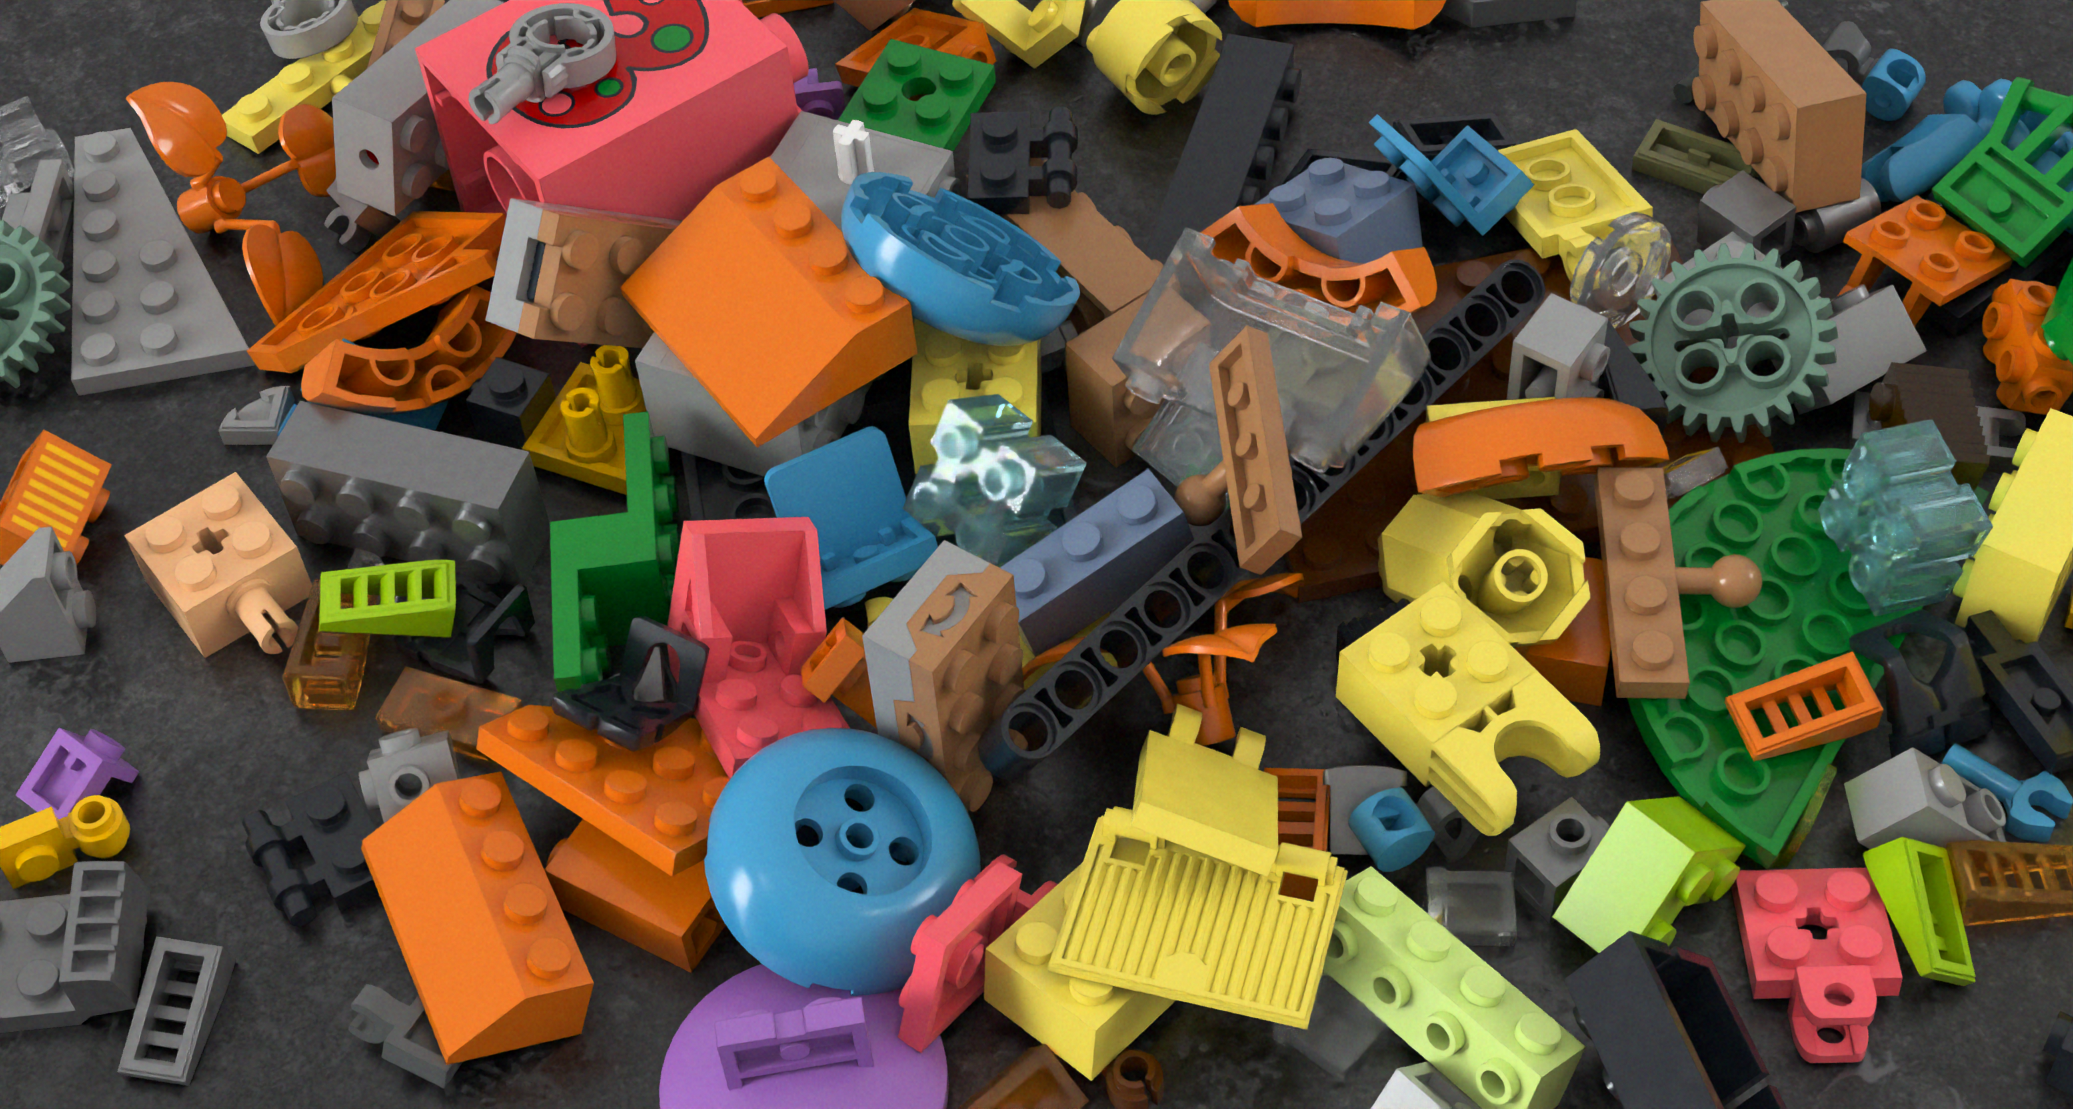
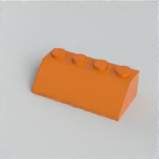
M501 771L436 783L362 840L361 850L446 1065L582 1034L594 982Z

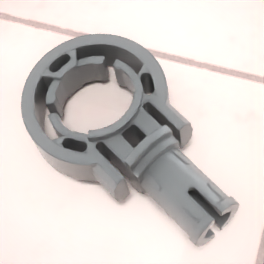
M271 0L272 5L263 14L260 26L274 54L282 58L296 59L321 53L340 43L356 27L358 14L351 0Z
M574 3L546 5L525 13L515 21L510 29V44L495 56L497 73L473 88L469 93L468 100L472 110L482 121L488 119L489 124H495L525 100L538 103L544 100L545 97L552 98L563 88L580 87L597 81L605 76L616 62L614 27L611 20L600 10ZM556 35L557 40L574 39L577 43H581L584 46L565 49L564 44L554 45L548 43H550V36Z

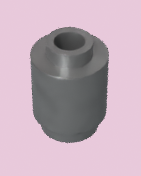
M1861 178L1860 199L1795 213L1792 239L1795 243L1804 246L1813 253H1819L1842 243L1847 231L1881 214V204L1876 190L1866 179Z

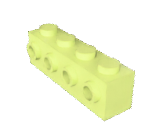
M1372 866L1346 880L1323 970L1482 1109H1554L1558 1106L1586 1046Z

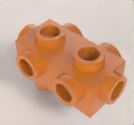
M2009 279L2008 283L2002 284L1994 290L1991 297L1992 303L1988 305L1982 321L1983 334L1988 339L1983 346V353L1990 362L1996 365V376L2001 382L1996 390V395L2004 406L2014 411L2047 415L2050 408L2059 411L2072 393L2073 364L2069 360L2064 361L2058 358L2045 340L2044 330L2041 328V325L2057 290L2055 286L2045 285L2037 281Z

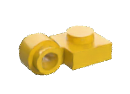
M100 795L83 798L74 806L72 812L68 813V816L58 819L51 806L0 827V868L12 888L15 889L30 882L47 879L55 872L74 865V863L78 862L74 851L76 848H80L83 853L97 858L112 857L118 854L126 845L130 834L129 822L120 805L115 800Z

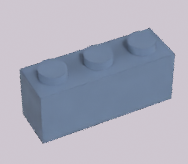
M1149 468L1000 567L1014 575L1016 606L1019 609V636L1035 657L1065 642L1129 599L1194 540L1184 512Z

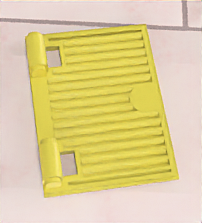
M1114 806L1113 809L1107 808L1105 815L1097 819L1048 965V971L1307 1030L1348 873L1343 867L1337 866L1338 858L1332 857L1331 852L1282 842L1281 845H1278V853L1267 877L1131 827L1133 813L1131 809ZM1119 836L1150 843L1145 865L1112 858ZM1285 872L1318 879L1313 902L1279 895Z

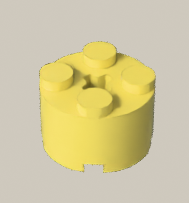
M1120 0L1110 10L1103 22L1090 32L1086 45L1087 49L1093 54L1096 67L1140 111L1146 114L1158 115L1166 112L1160 105L1174 98H1177L1183 104L1192 99L1207 84L1213 75L1220 56L1215 47L1217 38L1222 40V32L1190 0Z

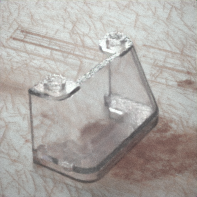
M1185 227L1112 357L1122 373L1128 378L1125 386L1132 393L1148 402L1159 404L1161 399L1165 398L1217 420L1209 363L1246 325L1268 333L1287 449L1291 450V456L1304 466L1322 473L1326 472L1329 466L1336 468L1344 467L1416 385L1431 360V353L1410 312L1384 302H1380L1375 313L1370 308L1359 305L1355 314L1258 277L1249 262L1237 258L1235 264L1225 259L1218 260L1211 254L1216 244L1213 237Z

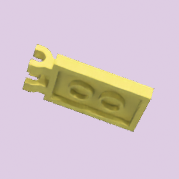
M1577 129L1498 150L1522 170L1534 184L1519 200L1516 207L1504 216L1542 259L1557 254L1561 256L1566 274L1576 289L1600 283L1599 272L1592 265L1589 255L1598 253L1599 248L1612 244H1618L1622 260L1633 274L1655 268V257L1645 244V239L1655 237L1653 207Z
M1177 704L1167 736L1149 730L1140 752L1131 827L1268 877L1278 853V777L1258 770L1265 748L1266 736L1240 727L1235 740L1232 756L1195 743L1202 721V712Z

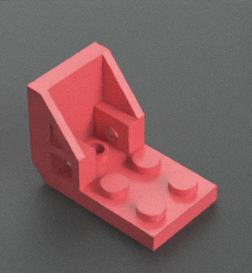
M784 517L684 521L667 626L705 643L710 648L694 715L729 779L750 757L779 739L812 729L850 728L831 696L824 703L803 687L801 667L826 638L827 633L818 533L810 518ZM667 644L670 671L678 684L679 657L674 648Z

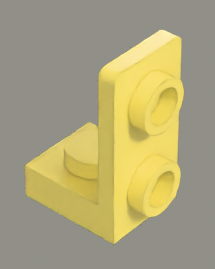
M953 0L952 5L965 19L982 22L986 33L1000 42L1009 52L1016 54L1035 69L1078 37L1086 0H1042L1032 12L1017 0Z

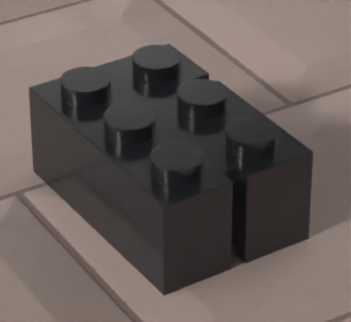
M1628 931L1564 979L1576 1005L1573 1008L1574 1018L1583 1033L1593 1041L1605 1067L1602 1071L1605 1085L1610 1093L1622 1103L1624 1109H1724L1725 1105L1770 1075L1712 959L1676 946L1669 949L1667 943ZM1767 1085L1734 1109H1787L1777 1087Z

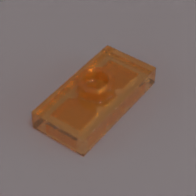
M405 666L375 717L380 730L390 733L418 728L420 737L449 730L455 752L497 763L477 750L479 726L509 714L516 709H520L523 707L521 699Z

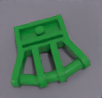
M2016 77L2009 88L1989 134L1932 188L1936 201L1974 230L1988 236L1996 247L2024 268L2040 255L2065 229L2071 230L2073 228V190L2070 192L2064 190L2073 181V148L2045 175L2032 166L2065 132L2073 130V95L2067 96L2034 87L2033 80ZM2026 111L2048 116L2013 151L2006 147L2020 116Z

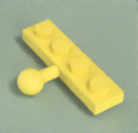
M381 0L376 5L365 9L358 17V23L354 30L340 43L321 53L300 58L295 63L284 67L277 76L256 91L242 97L235 106L222 114L227 128L226 136L259 154L279 140L278 127L280 119L287 110L302 104L312 105L321 109L331 102L333 96L367 69L386 1Z

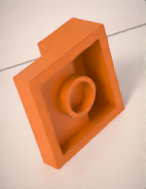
M913 8L838 61L835 66L842 83L860 87L890 39L992 65L997 60L982 22ZM927 94L914 95L908 99L918 101Z

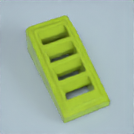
M424 560L321 572L319 631L451 637L456 610L455 560ZM341 593L353 594V608L341 609ZM368 595H380V605L368 606ZM395 596L407 597V602L395 603Z
M1902 836L1865 851L1863 857L1870 877L1919 975L1960 986L1975 983L1976 976L1946 848Z

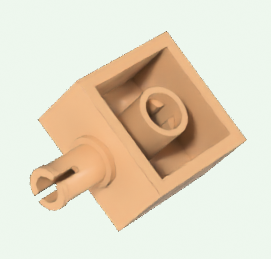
M236 472L124 535L145 581L204 658L249 632L254 635L259 642V646L268 654L283 652L279 644L272 637L274 632L278 634L288 648L297 640L299 627L284 611L315 593L297 546Z

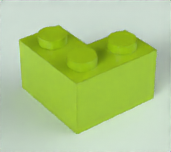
M1680 796L1627 801L1552 917L1598 953L1628 931L1667 943L1669 947L1676 935V929L1671 924L1683 906L1709 902L1710 899L1717 901L1730 889L1740 871V868L1734 863L1746 845L1711 821Z

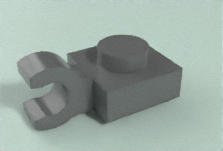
M366 984L352 1002L351 1009L358 1013L348 1029L353 1035L369 1043H381L384 1041L383 1059L442 1088L446 1087L463 1062L446 1065L419 994L413 1003L408 1006L393 998L383 989Z

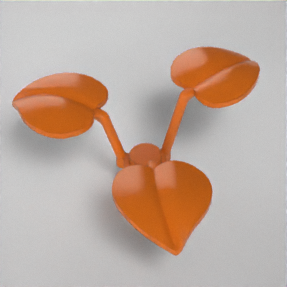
M178 82L154 83L130 93L126 100L139 115L152 145L162 160L176 173L184 177H194L190 180L192 188L183 192L177 200V211L181 221L189 230L198 234L207 233L213 229L218 234L228 230H246L242 245L245 264L263 306L274 325L277 326L323 287L321 263L310 243L300 233L296 231L281 233L278 223L274 220L235 218L240 216L246 204V193L295 169L298 171L304 188L310 194L318 197H331L326 190L336 179L333 118L320 108L312 105L302 104L287 110L280 119L278 136L282 148L291 160L240 184L235 179L229 177L215 176L212 178L223 162V156L217 147L224 142L227 128L219 109L205 93L191 85Z
M1280 573L1260 579L1238 581L1215 602L1214 635L1207 634L1191 637L1162 649L1163 657L1183 653H1197L1200 674L1177 680L1178 693L1172 695L1152 662L1142 669L1161 699L1164 714L1173 713L1177 704L1202 712V721L1195 741L1196 744L1205 746L1236 737L1228 702L1230 697L1226 684V656L1248 660L1253 663L1262 644L1277 633L1276 624L1271 623L1247 624L1227 628V613L1245 598L1260 596L1269 592L1286 594L1297 598L1299 586H1304L1302 573ZM1086 636L1060 643L1033 658L1022 668L1023 681L1043 665L1061 660ZM1100 648L1101 653H1109L1107 650ZM1210 654L1214 655V672H1212Z

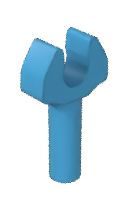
M1957 743L1949 749L1942 761V764L1949 765L1959 776L1981 789L1986 788L1990 790L1999 801L2003 802L2007 812L2004 829L2019 839L2048 842L2055 827L2053 820L2045 814L2034 810L2031 807L2032 805L2041 806L2049 813L2062 819L2068 817L2072 808L2073 798L2060 779L2049 774L2047 771H2042L2038 776L2026 780H2017Z

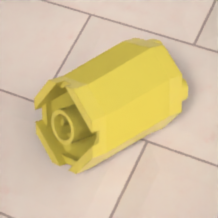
M1470 491L1444 498L1428 494L1413 495L1377 539L1380 557L1378 560L1379 575L1382 579L1383 591L1389 598L1396 603L1402 598L1408 599L1411 603L1444 581L1512 647L1552 644L1560 637L1590 599L1588 580L1585 582L1583 563L1585 562L1583 542L1541 508L1521 510Z

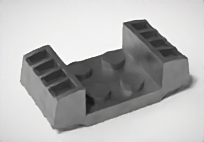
M76 862L73 868L70 894L0 901V1033L81 1025L90 1016L136 1008L150 888L126 862Z

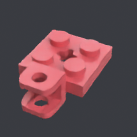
M1003 854L993 860L974 880L966 881L957 892L952 904L940 916H928L918 928L911 944V953L916 955L912 975L905 983L899 997V1006L904 1008L898 1038L922 1053L984 992L986 948L1057 886V883L1049 880L1032 895L1022 891L1019 887L1023 874L1014 870L1017 861Z
M1867 867L1740 870L1731 889L1753 999L1790 998L1787 1013L1792 1037L1797 1051L1805 1061L1809 1063H1851L1862 1061L1868 1045L1867 1026L1873 1021L1876 1010V996H1899L1903 979L1886 908ZM1805 925L1823 927L1827 930L1826 939H1813L1810 930L1798 928ZM1823 1028H1832L1839 1031L1843 1035L1844 1040L1839 1043H1828L1823 1041L1817 1032Z

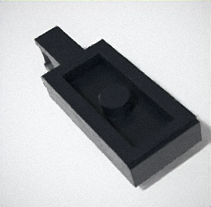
M1992 610L1969 616L1963 631L1968 636L1987 694L2049 774L2073 768L2072 685L2036 641L2026 644L2020 639L2015 640Z

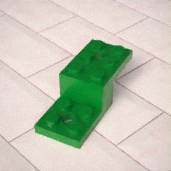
M890 39L838 121L850 124L852 120H859L864 123V128L954 151L971 124V113L978 112L996 83L995 67L992 64ZM927 94L918 101L908 99L914 95Z
M648 411L623 414L628 512L550 522L554 681L558 692L570 688L574 690L579 689L581 685L602 680V673L611 672L609 646L627 644L631 622L634 618L646 616L666 626L668 624L675 574H672V572H676V562L681 541L678 525L669 524V522H673V513H679V499L675 476H663L665 473H670L665 435L654 436Z

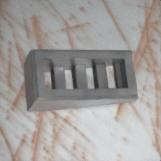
M156 936L117 1072L125 1076L189 1086L227 991L236 958L222 946ZM179 971L200 973L197 984L176 981ZM170 995L193 998L190 1009L166 1006ZM160 1020L186 1024L183 1035L155 1030ZM149 1045L178 1049L175 1063L144 1058Z

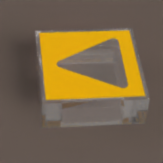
M1719 447L1687 454L1662 467L1667 499L1678 497L1724 473V469L1728 468Z

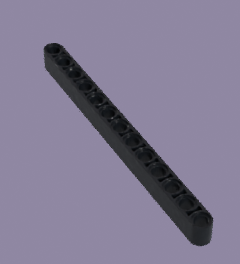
M1508 260L1502 263L1288 455L1301 524L1425 411L1427 406L1437 400L1541 304L1545 296V285L1543 278L1533 266L1521 260ZM1315 465L1320 468L1322 473L1315 467ZM1231 507L985 728L979 738L978 751L980 760L989 772L996 777L1013 780L1019 779L1032 771L1162 652V649L1168 647L1249 572V570L1239 566L1236 543L1231 535L1235 537ZM1188 572L1198 577L1202 587H1199L1192 581ZM1145 610L1150 611L1157 617L1161 627L1156 626L1148 619ZM1100 648L1107 650L1113 655L1117 661L1118 668L1105 661ZM1055 688L1063 690L1069 695L1074 709L1066 707L1060 702L1056 696ZM1008 729L1016 730L1024 736L1028 743L1029 751L1020 749L1013 743Z

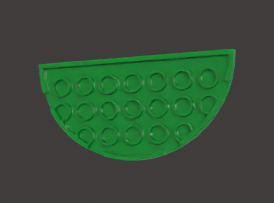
M1837 448L1798 449L1768 454L1734 465L1729 474L1703 487L1700 484L1697 485L1668 510L1675 567L1711 568L1716 561L1724 556L1742 555L1751 559L1760 569L1762 588L1752 603L1740 608L1723 606L1711 594H1679L1690 681L1686 699L1627 698L1645 744L1661 771L1681 797L1711 821L1744 843L1746 846L1742 853L1767 870L1780 852L1845 739L1753 762L1724 703L1725 698L1852 651L1874 690L1884 674V668L1852 650L1849 638L1859 632L1922 609L1990 492L1977 486L1971 499L1964 502L1959 498L1949 501L1946 496L1938 500L1934 495L1924 498L1921 494L1911 497L1909 493L1899 496L1895 491L1891 469L1883 468L1880 461L1870 460L1869 451ZM1907 633L1896 634L1886 640L1898 650ZM1827 691L1835 710L1845 709L1837 691ZM1812 695L1803 697L1802 699L1812 719L1822 717ZM1788 702L1777 704L1789 729L1798 726L1799 724ZM1763 708L1750 711L1763 738L1776 734Z

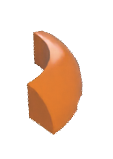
M1228 0V2L1242 21L1255 27L1306 23H1341L1389 26L1414 30L1429 24L1442 10L1446 0Z
M1273 203L1238 206L1193 237L1204 258L1240 296H1249L1259 305L1272 311V316L1295 325L1312 329H1365L1388 324L1407 317L1429 305L1436 298L1437 282L1435 272L1425 247L1391 251L1381 258L1368 263L1340 260L1317 250L1301 239L1281 217Z
M474 285L465 289L440 310L430 336L424 344L409 350L405 347L398 349H374L335 339L304 366L301 383L302 397L318 405L362 415H398L418 411L448 401L469 389L478 378L483 377L496 357L502 359L511 346L517 332L485 321L491 292Z
M1594 397L1524 402L1446 417L1420 424L1414 435L1413 462L1418 493L1442 498L1525 480L1530 476L1528 467L1538 466L1540 472L1561 470L1562 476L1596 475L1597 467L1641 468L1670 460L1666 444L1658 426L1643 411L1616 400Z

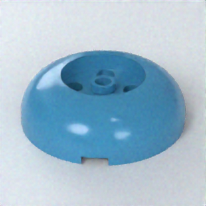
M868 172L858 175L853 180L845 197L841 213V231L843 232L846 245L855 261L869 276L877 278L883 287L906 298L910 302L914 318L947 334L971 342L992 346H1018L1046 337L1056 330L1069 316L1080 296V289L1076 279L1068 276L1061 278L1056 273L1061 261L1045 246L1017 226L990 210L943 188H939L935 198L910 190L913 182L906 176L884 172Z
M850 728L812 729L784 737L762 748L750 757L725 785L712 809L708 821L710 825L707 855L704 858L705 874L711 896L724 923L738 942L761 964L783 978L806 988H810L814 983L835 989L851 990V996L880 994L903 988L913 972L916 955L911 953V944L922 922L930 915L940 916L952 904L962 885L970 879L974 880L981 872L979 845L974 826L966 807L947 779L927 760L910 748L892 739L863 730ZM845 798L859 802L864 807L863 812L851 809L847 805ZM803 825L812 827L819 836V844L813 847L800 845L796 832ZM891 857L901 860L903 862H907L908 860L910 865L898 864ZM859 886L863 889V894L851 892Z

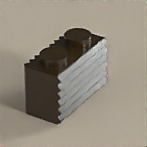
M1891 362L1882 383H1876L1873 386L1869 399V414L1873 421H1880L1883 432L1879 447V460L1883 468L1891 469L1895 491L1899 496L1909 493L1911 497L1921 494L1924 498L1934 495L1937 500L1945 496L1949 501L1955 498H1959L1962 502L1971 499L1989 465L1990 455H1987L1988 445H1984L1985 436L1982 435L1983 426H1980L1981 417L1977 416L1978 407H1975L1974 388H1970L1969 370Z

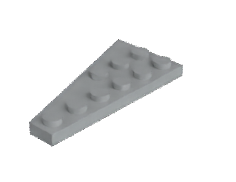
M131 128L96 132L75 137L71 381L78 396L254 366L255 363L247 353L249 348Z

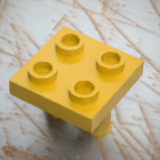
M603 345L595 351L596 357H591L590 365L583 362L579 363L522 447V450L530 452L532 463L535 467L627 495L623 414L646 412L647 410L640 380L632 376L628 351L622 346Z

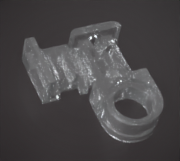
M28 96L0 107V142L3 145L0 148V208L6 206L11 194L20 193V191L32 186L40 160L62 159L70 179L74 177V166L60 137L54 129L44 130Z

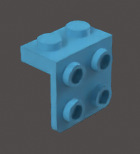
M1378 114L1368 122L1381 136L1373 145L1397 169L1400 168L1408 177L1406 180L1415 183L1416 191L1430 204L1433 203L1455 227L1467 221L1483 236L1505 214L1513 210L1519 200L1534 186L1522 170L1468 125L1430 162Z
M866 427L769 469L765 475L764 482L776 517H809L817 529L825 610L831 607L841 608L853 605L862 600L867 591L889 581L901 582L911 579L938 548L935 535L912 517L886 435L877 427Z

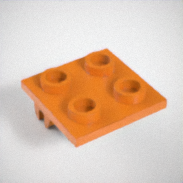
M1917 195L1846 232L1843 242L1862 255L1848 283L1837 296L1863 284L1869 292L1884 268L1888 265L1912 281L1911 287L1902 303L1915 327L1931 302L1938 306L1944 305L2010 268L2013 259L1996 247L1988 236L1970 230L1947 215L1940 205L1924 200Z

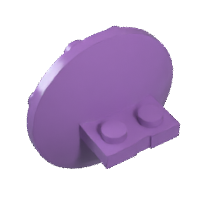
M760 964L720 984L706 995L682 1022L672 1039L662 1067L659 1087L660 1109H946L949 1093L948 1066L940 1035L922 1053L898 1038L904 1008L899 1006V997L903 988L880 994L851 996V990L835 989L814 983L810 988L803 987Z

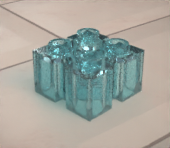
M999 394L950 399L947 401L930 442L936 449L938 460L935 464L920 466L902 509L936 537L955 534L957 547L1000 568L1058 529L1047 520L1051 509L1068 506L1087 462L1052 435L1032 438L1028 436L1033 420Z
M1932 419L1861 433L1844 463L1842 479L1834 481L1818 509L1822 527L1827 536L1834 539L1840 552L1850 550L1852 554L1849 562L1851 581L1856 590L1864 595L1874 616L1945 601L1963 573L1958 560L1974 557L1993 528L1991 521L1969 483L1958 485L1950 471L1956 460Z

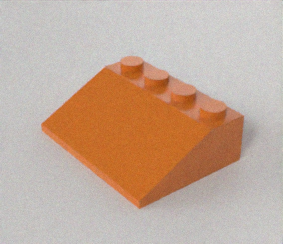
M770 157L716 185L620 287L622 296L757 448L918 354L910 302L906 298L883 287L877 278L869 276L860 267L846 245L843 232Z

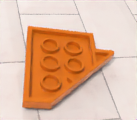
M413 211L250 347L247 353L259 370L294 373L304 368L310 360L335 339L342 341L345 338L350 342L358 339H367L390 324L429 306L442 304L455 294L495 276L496 259L499 256L506 221L505 213Z
M527 705L479 726L478 751L670 876H674L694 866L706 857L710 825L708 821L718 797L730 779L697 719L689 718L661 741L635 752L598 735L597 729L589 731L556 715L552 706Z

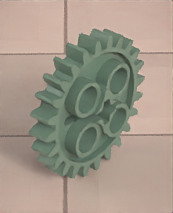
M0 220V382L5 380L13 387L18 388L20 386L18 371L25 367L29 371L36 373L39 370L38 364L34 359L37 352L52 354L55 350L46 341L48 334L61 333L66 328L55 320L54 317L56 314L70 309L71 305L59 296V294L70 288V283L59 275L64 269V265L52 255L53 250L37 236H34L23 226L20 225L14 229L6 221Z
M1721 243L1717 260L1710 262L1700 249L1695 250L1694 260L1696 267L1688 271L1680 263L1672 262L1671 267L1675 280L1671 284L1657 278L1651 281L1655 294L1658 297L1657 301L1651 299L1638 300L1637 305L1640 313L1647 320L1630 322L1629 328L1632 337L1640 342L1628 346V348L1665 400L1669 409L1667 424L1684 414L1683 426L1686 435L1692 436L1704 423L1707 424L1711 441L1716 443L1720 439L1725 427H1733L1739 443L1745 441L1747 425L1756 424L1765 437L1771 436L1770 418L1778 415L1789 425L1794 424L1795 420L1791 408L1794 402L1810 408L1815 405L1813 393L1808 385L1827 387L1829 384L1828 373L1820 365L1837 362L1835 347L1826 343L1838 338L1836 322L1825 320L1833 314L1830 298L1816 299L1821 293L1817 277L1801 282L1803 270L1800 261L1795 260L1781 270L1779 251L1775 248L1762 261L1756 259L1753 243L1746 244L1740 258H1731L1727 244ZM1762 301L1778 305L1775 311L1768 316L1752 317L1746 314L1750 307ZM1706 309L1713 312L1710 319L1703 324L1688 325L1683 322L1692 311ZM1784 332L1789 333V337L1785 340L1777 338ZM1740 336L1737 338V347L1726 348L1729 337ZM1684 344L1687 346L1681 352L1676 351L1679 345ZM1766 359H1775L1783 363L1780 370L1769 376H1758L1751 372L1757 363ZM1713 367L1718 370L1715 377L1709 382L1695 384L1687 381L1690 374L1698 368Z

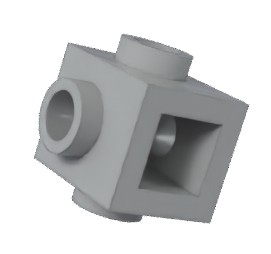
M418 728L406 729L385 735L378 739L380 748L371 750L367 759L369 769L359 772L366 806L369 811L380 808L384 823L436 783L462 779L449 730L420 737ZM411 773L418 776L421 782L408 784L400 776Z

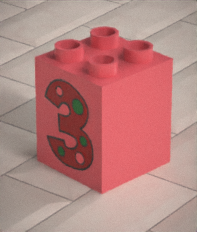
M509 0L415 48L461 212L505 213L506 216L510 198L683 221L716 185L761 160L771 157L802 111L796 103L794 83L805 78L809 71L804 48L790 24L776 13H772L759 20L743 5L742 0ZM574 3L593 7L609 17L614 27L617 57L613 68L605 76L584 86L563 88L552 98L545 97L544 100L538 103L525 100L495 124H489L488 119L482 121L474 113L468 100L469 93L473 88L497 73L495 56L510 44V29L522 15L546 5ZM556 35L550 36V43H548L554 45L564 44L565 49L584 46L581 43H577L574 39L557 40ZM577 343L581 348L588 345L587 343Z

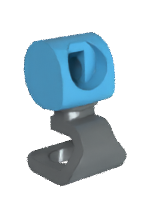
M1844 21L1839 23L1822 44V47L1836 62L1837 58L1847 60V73L1867 93L1866 110L1878 119L1892 121L1901 118L1926 84V74L1923 67L1916 59L1897 49H1888L1881 58L1874 59L1870 57L1871 45L1854 22Z
M1435 786L1424 792L1418 803H1414L1402 787L1378 792L1358 805L1348 820L1350 829L1377 868L1382 872H1392L1411 864L1424 853L1431 842H1433L1446 861L1456 862L1466 855L1481 834ZM1454 818H1461V833L1455 840L1449 836L1444 826Z

